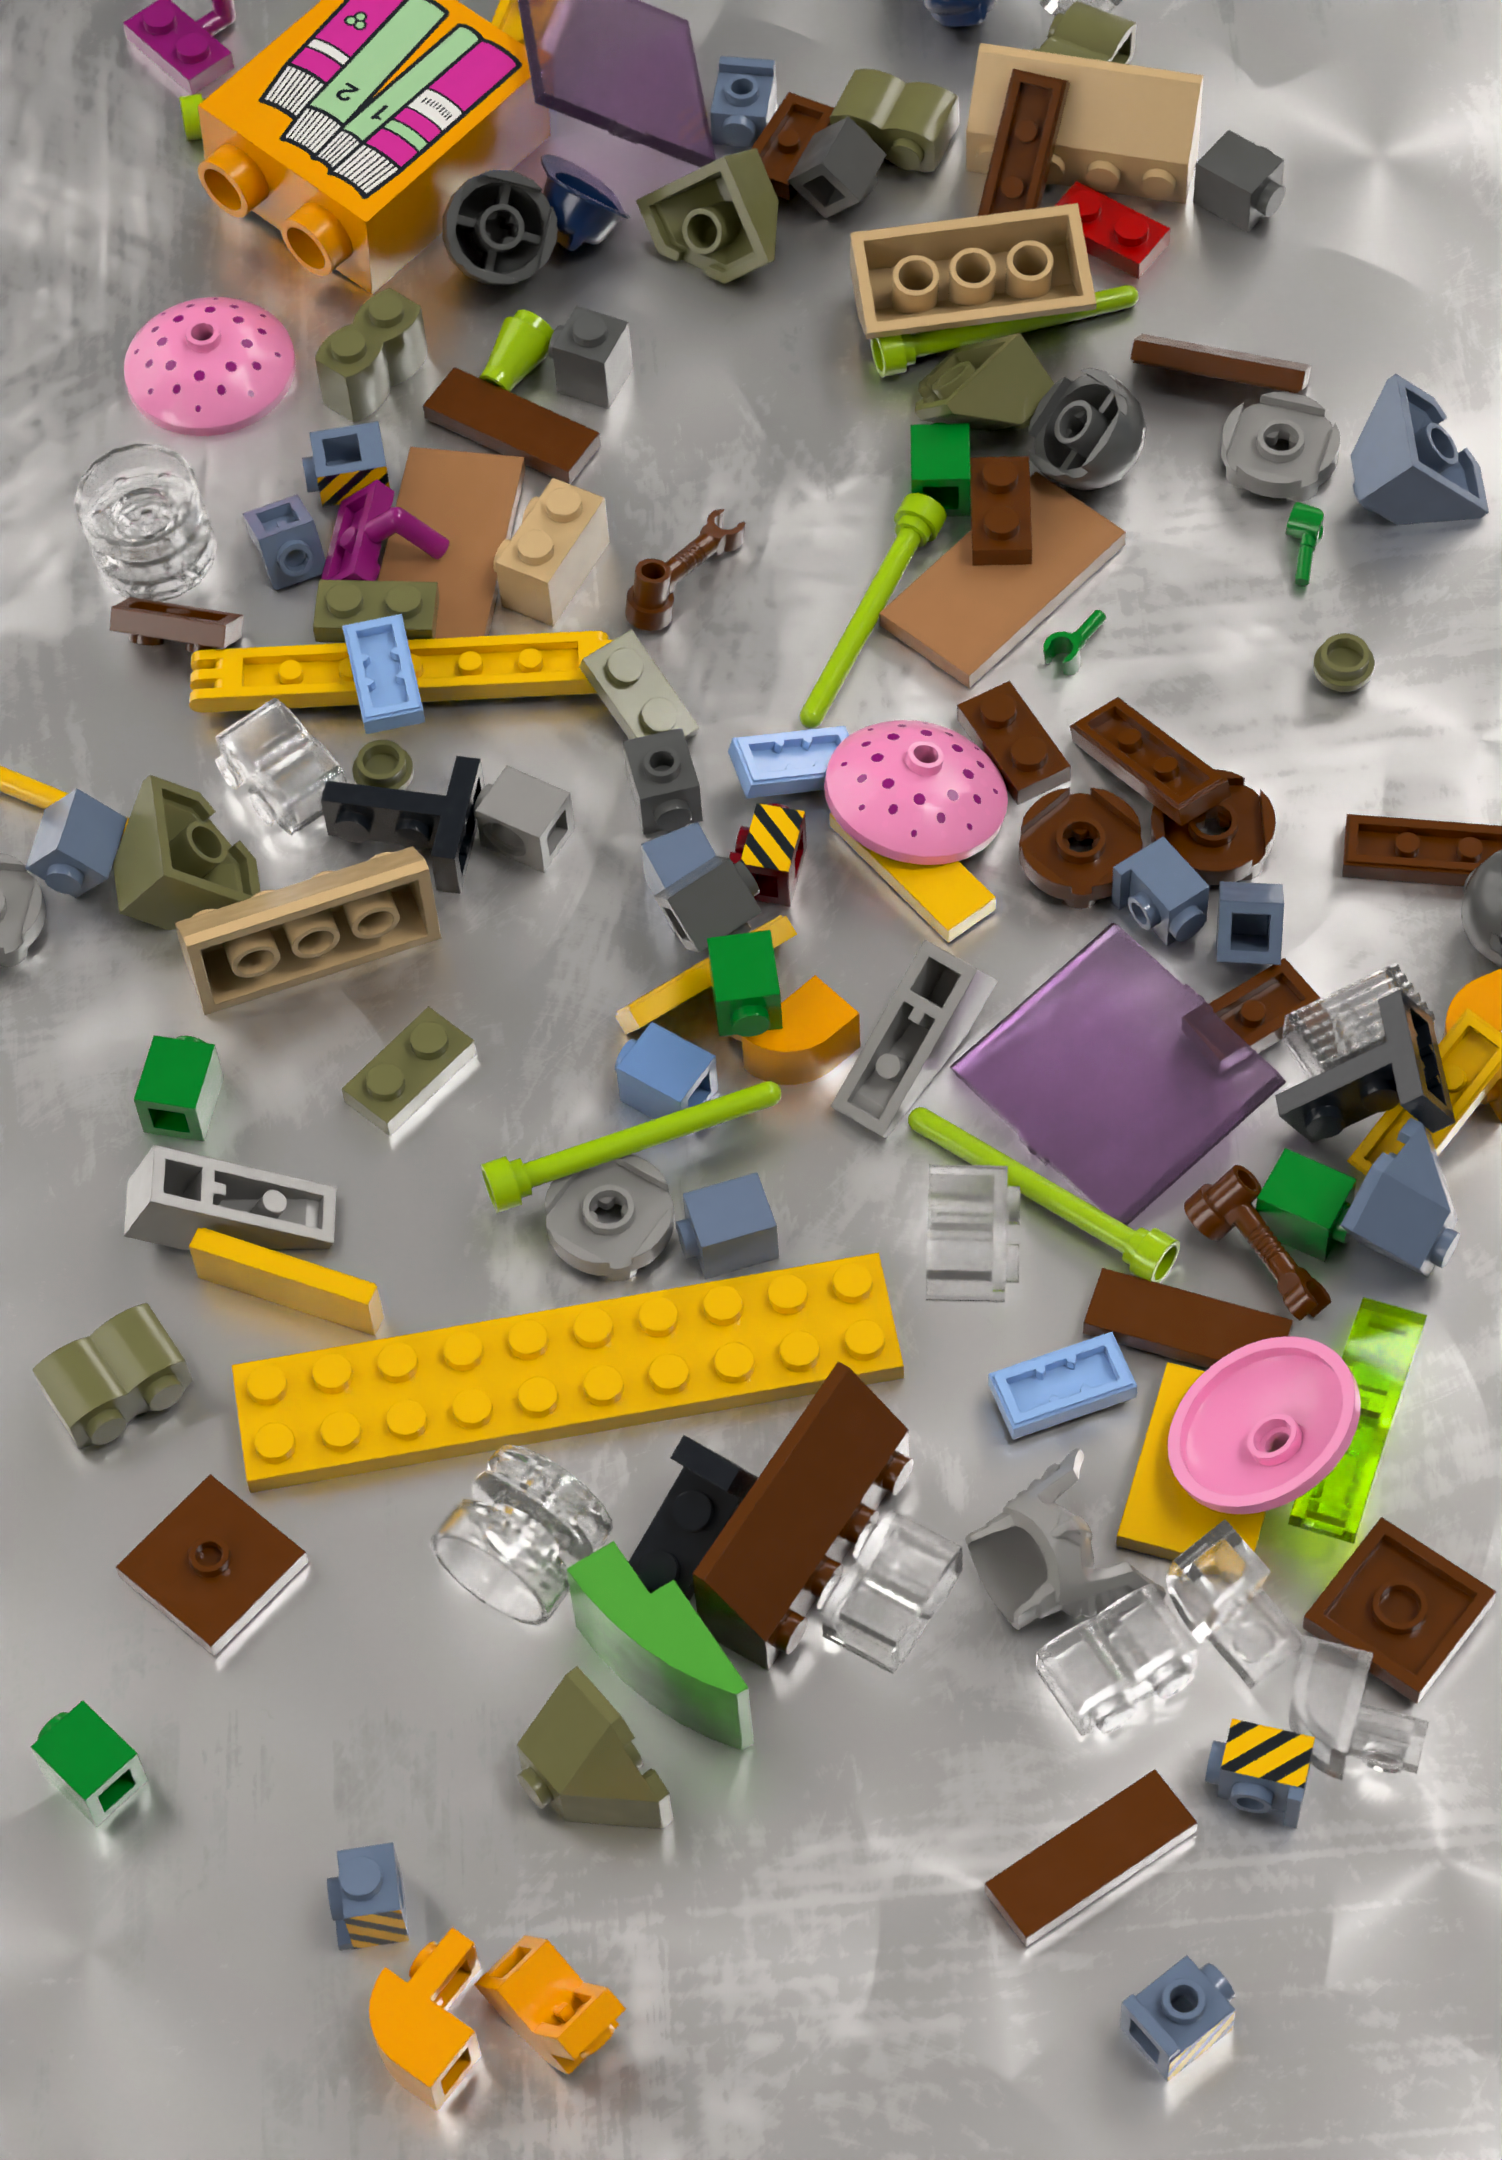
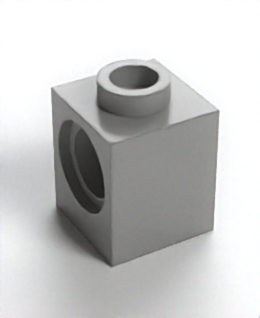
M507 765L493 785L487 784L481 790L474 806V816L477 818L481 846L543 873L548 869L575 829L570 792Z

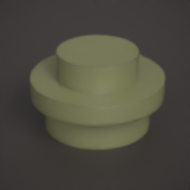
M1342 633L1331 636L1318 648L1314 656L1313 669L1316 678L1327 688L1335 691L1349 692L1362 688L1370 681L1374 673L1375 661L1372 652L1364 640L1353 634Z
M376 740L366 744L359 751L352 768L354 782L358 785L405 790L412 782L414 776L413 762L410 755L397 743L390 740Z

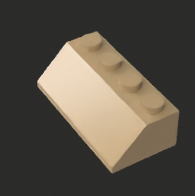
M980 43L966 131V171L988 173L1012 70L1017 69L1070 82L1046 184L1071 187L1078 181L1099 192H1110L1186 204L1199 153L1203 75Z
M1078 203L850 233V271L858 318L867 339L1096 310L1097 303Z
M413 846L396 852H383L373 856L368 861L337 871H324L314 875L309 880L278 890L261 891L250 899L219 909L202 910L191 918L175 922L183 956L204 1015L441 939L429 867L425 858Z

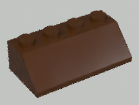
M840 1362L836 1363L692 1574L697 1614L715 1640L768 1671L781 1652L788 1655L797 1647L808 1624V1619L805 1617L817 1598L825 1601L833 1593L843 1573L844 1566L841 1564L842 1560L852 1545L860 1548L866 1543L878 1521L879 1512L876 1509L888 1492L893 1495L899 1493L908 1480L914 1464V1460L909 1457V1429L850 1367Z

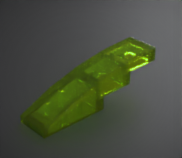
M1363 1297L1342 1355L1343 1361L1357 1381L1360 1392L1361 1406L1358 1426L1349 1448L1336 1467L1316 1487L1295 1499L1288 1525L1352 1544L1355 1543L1385 1457L1389 1436L1423 1336L1427 1315Z

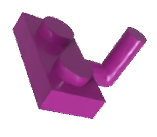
M157 0L123 22L125 37L190 95H194L235 68L232 52L213 37L234 23L236 19L234 0H211L213 10L196 21L171 0Z
M375 480L341 501L321 580L375 581L380 571V565L377 562L382 542L395 533L434 559H439L445 554L449 547V540L403 508H391L395 491L379 480Z

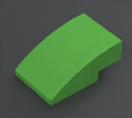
M614 1541L566 1568L577 1629L597 1655L624 1683L648 1703L678 1723L712 1740L742 1751L754 1744L749 1687L674 1580L649 1593Z

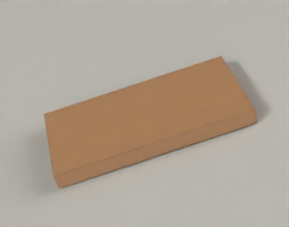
M410 447L396 507L403 508L449 540V547L441 558L434 559L395 533L388 537L378 581L437 582L440 598L435 638L489 636L499 592L498 576L493 568L494 558L501 543L505 539H511L526 472L524 457Z
M1037 471L1030 476L1032 564L972 566L971 529L879 613L881 627L969 689L1125 545L1126 531Z

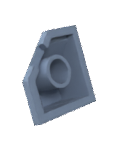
M1398 374L1393 375L1386 381L1350 455L1355 480L1353 491L1358 502L1366 510L1374 511L1396 525L1482 518L1489 513L1480 465L1468 447L1458 453L1451 436L1439 425L1447 416L1435 398Z
M1410 1118L1399 1131L1397 1140L1404 1143L1405 1146L1398 1154L1382 1152L1367 1173L1340 1226L1358 1243L1428 1278L1434 1265L1440 1268L1446 1266L1459 1242L1460 1233L1453 1230L1458 1218L1431 1134L1423 1123Z

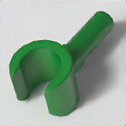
M1296 502L1292 508L1287 522L1286 535L1301 540L1294 582L1299 586H1307L1310 582L1313 552L1323 537L1324 528L1322 523L1324 513L1319 508Z
M1095 610L1072 634L1068 632L1051 634L1043 644L1045 664H1050L1053 658L1060 653H1068L1069 655L1066 656L1062 663L1063 674L1068 676L1076 674L1081 667L1080 650L1106 621V615L1100 610Z

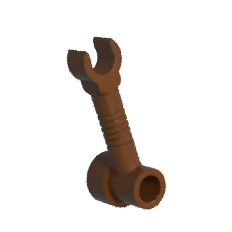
M724 509L715 510L709 514L707 524L701 529L699 536L671 557V559L666 562L659 559L640 561L635 568L634 585L627 592L625 608L627 621L635 628L644 631H657L668 626L673 615V592L675 591V585L712 555L719 556L723 552H731L740 548L743 543L745 521L737 524L733 529H722Z
M1234 1165L1213 1185L1204 1184L1185 1201L1184 1210L1188 1219L1207 1238L1219 1241L1235 1226L1238 1228L1243 1237L1248 1239L1247 1242L1251 1244L1252 1249H1255V1253L1259 1254V1258L1263 1259L1262 1262L1266 1264L1267 1269L1278 1282L1277 1289L1282 1295L1285 1306L1299 1321L1308 1314L1314 1318L1332 1302L1326 1289L1306 1269L1299 1267L1288 1251H1285V1247L1281 1246L1280 1241H1277L1278 1238L1274 1236L1273 1231H1270V1227L1266 1226V1222L1252 1205V1202L1257 1199L1262 1188L1257 1178L1248 1169L1241 1165Z

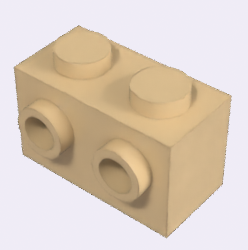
M552 478L541 496L533 497L525 509L522 524L511 540L505 539L501 543L494 558L493 568L498 576L502 607L554 627L610 542L604 497Z

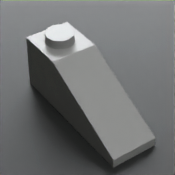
M924 940L833 1100L831 1107L878 1135L887 1138L967 1036L998 980Z
M154 1145L128 1179L124 1237L182 1250H190L189 1244L197 1229L204 1227L268 1249H329L334 1244L337 1187Z

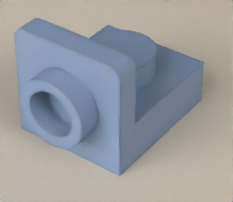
M298 494L242 513L248 533L262 555L270 583L274 589L279 590L322 575L326 561L314 520Z

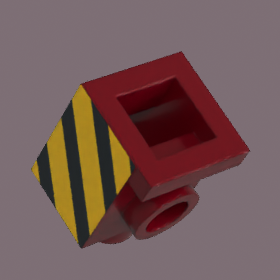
M757 803L750 827H740L735 852H730L729 858L733 864L741 861L754 877L760 889V893L754 896L756 901L791 907L807 848L805 811L790 809L787 806L776 803L766 805Z

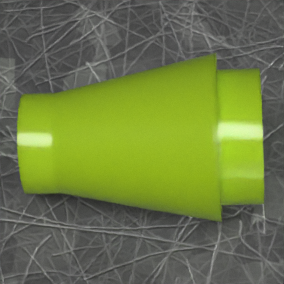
M523 309L518 310L513 317H506L486 367L479 378L511 392L522 379L549 355V344L554 332L552 327L540 316Z

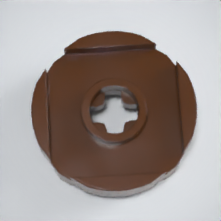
M1214 769L1228 780L1231 796L1183 826L1177 824L1153 805L1150 828L1151 843L1164 836L1208 885H1219V881L1237 882L1240 880H1252L1263 870V863L1270 854L1274 843L1275 812L1270 799L1261 789L1259 796L1253 789L1244 785V777L1234 772ZM1217 819V824L1220 828H1229L1220 835H1208L1199 830L1204 828L1205 820Z
M1090 787V794L1077 793L1071 795L1070 788L1052 791L1037 800L1023 817L1019 841L1020 865L1030 881L1043 892L1053 897L1064 899L1066 904L1073 908H1090L1097 903L1098 899L1112 896L1113 867L1143 849L1139 818L1128 803L1119 796L1103 789ZM1073 837L1081 842L1089 837L1094 840L1092 850L1086 852L1073 851L1070 849L1068 839Z

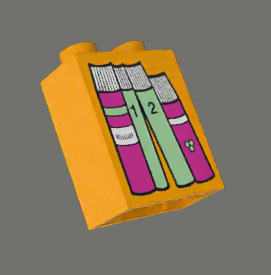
M321 0L198 105L205 160L198 166V176L210 198L226 213L237 218H243L253 211L279 229L291 254L307 270L319 276H327L336 269L373 295L442 233L443 214L452 194L468 179L490 170L512 171L550 137L548 61L457 0Z

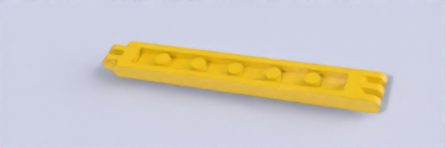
M578 631L408 640L421 702L597 693L579 668V665L583 658L614 639L609 640L608 635L603 631ZM346 643L198 650L191 655V669L193 672L190 675V688L193 691L189 695V707L195 712L359 705Z

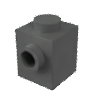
M848 116L812 136L787 181L826 219L859 203L873 191L878 183V178L875 175L887 154Z
M1228 130L1195 165L1193 203L1249 233L1264 216H1272L1284 199L1285 187L1282 185L1284 159L1276 156L1269 149L1258 146Z
M576 306L565 326L559 325L555 329L549 344L548 353L549 357L554 361L557 392L609 409L633 369L629 322Z
M678 728L623 741L626 777L643 835L661 830L675 831L688 824L703 821L700 785L683 729Z
M713 857L654 895L655 900L685 949L699 953L708 948L707 938L750 932L752 928L748 921L762 913L754 899V896L760 893L754 877L741 861L733 864L731 859L726 857Z

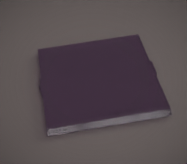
M518 0L536 104L608 131L609 134L636 145L639 143L700 168L716 160L688 20L640 0Z
M1111 923L950 1066L956 1076L1018 1134L1020 1142L1027 1147L1032 1155H1035L1045 1166L1049 1164L1092 1206L1125 1225L1132 1222L1286 1083L1276 1069L1214 1014L1213 1007L1201 995L1197 994L1189 985H1183L1116 923Z

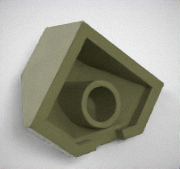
M757 148L723 156L636 200L659 254L676 262L683 260L706 271V276L723 284L734 281L775 261L779 200Z
M1021 333L954 349L919 383L918 392L923 399L916 402L914 411L922 421L947 424L969 423V428L985 431L1012 426L1016 430H1021L1030 425V420L1040 400L1055 383Z
M149 775L142 782L113 862L119 914L167 930H175V922L191 918L202 910L219 909L250 899L255 894L261 892L256 859L240 840L233 846L227 841L209 819L216 811L200 792Z
M576 1666L564 1676L517 1743L522 1772L517 1775L520 1785L539 1808L543 1809L550 1804L565 1822L663 1829L673 1821L670 1793L657 1772L649 1769L642 1775L638 1770L643 1766V1761L631 1742L635 1737L626 1722L580 1668Z

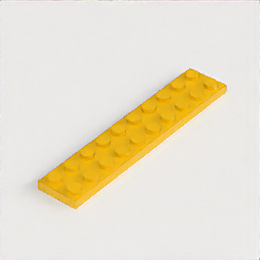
M878 1252L232 1365L246 1479L250 1493L812 1395L817 1393L837 1362L850 1367L866 1385L903 1379L904 1365Z

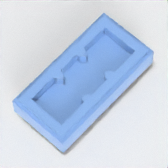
M402 614L344 625L343 631L365 733L370 734L424 723L423 706Z
M845 726L736 737L732 738L728 753L746 799L824 790L825 775L833 752L849 734Z
M1113 1332L988 1374V1385L1013 1440L1137 1397V1384Z

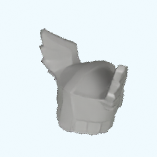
M1080 1448L1070 1452L1060 1464L1054 1463L1049 1466L1041 1479L1033 1480L1027 1490L1019 1492L1015 1499L1008 1501L1001 1514L989 1521L986 1526L968 1534L965 1538L972 1561L988 1595L1011 1626L1017 1630L1036 1618L1043 1619L1060 1610L1073 1617H1078L1079 1615L1094 1617L1096 1614L1114 1617L1118 1611L1139 1610L1141 1603L1158 1601L1165 1598L1166 1592L1164 1587L1141 1574L1128 1561L1105 1568H1094V1556L1091 1545L1092 1532L1089 1525L1080 1516L1073 1515L1066 1508L1055 1503L1059 1496L1079 1480L1080 1468L1084 1459V1453Z

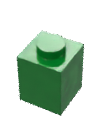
M969 423L910 425L911 493H921L933 498L941 504L947 516H970Z
M771 930L707 938L710 977L719 1037L736 1034L752 1037L760 1035L767 1030L782 1029L781 994Z
M153 1036L134 1097V1103L144 1133L205 1142L224 1079L215 1044L206 1043L192 1036H179L176 1038Z
M1285 1148L1257 1197L1256 1210L1266 1222V1226H1269L1270 1231H1273L1274 1236L1278 1238L1277 1241L1325 1262L1336 1240L1346 1244L1351 1237L1340 1225L1354 1200L1357 1179Z
M83 1700L69 1713L62 1712L50 1719L41 1729L37 1741L30 1746L42 1774L95 1827L99 1826L148 1781L138 1753Z

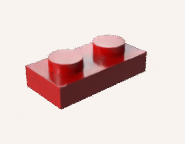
M1078 181L1054 205L1078 203L1087 253L1137 279L1146 272L1170 244L1171 228Z

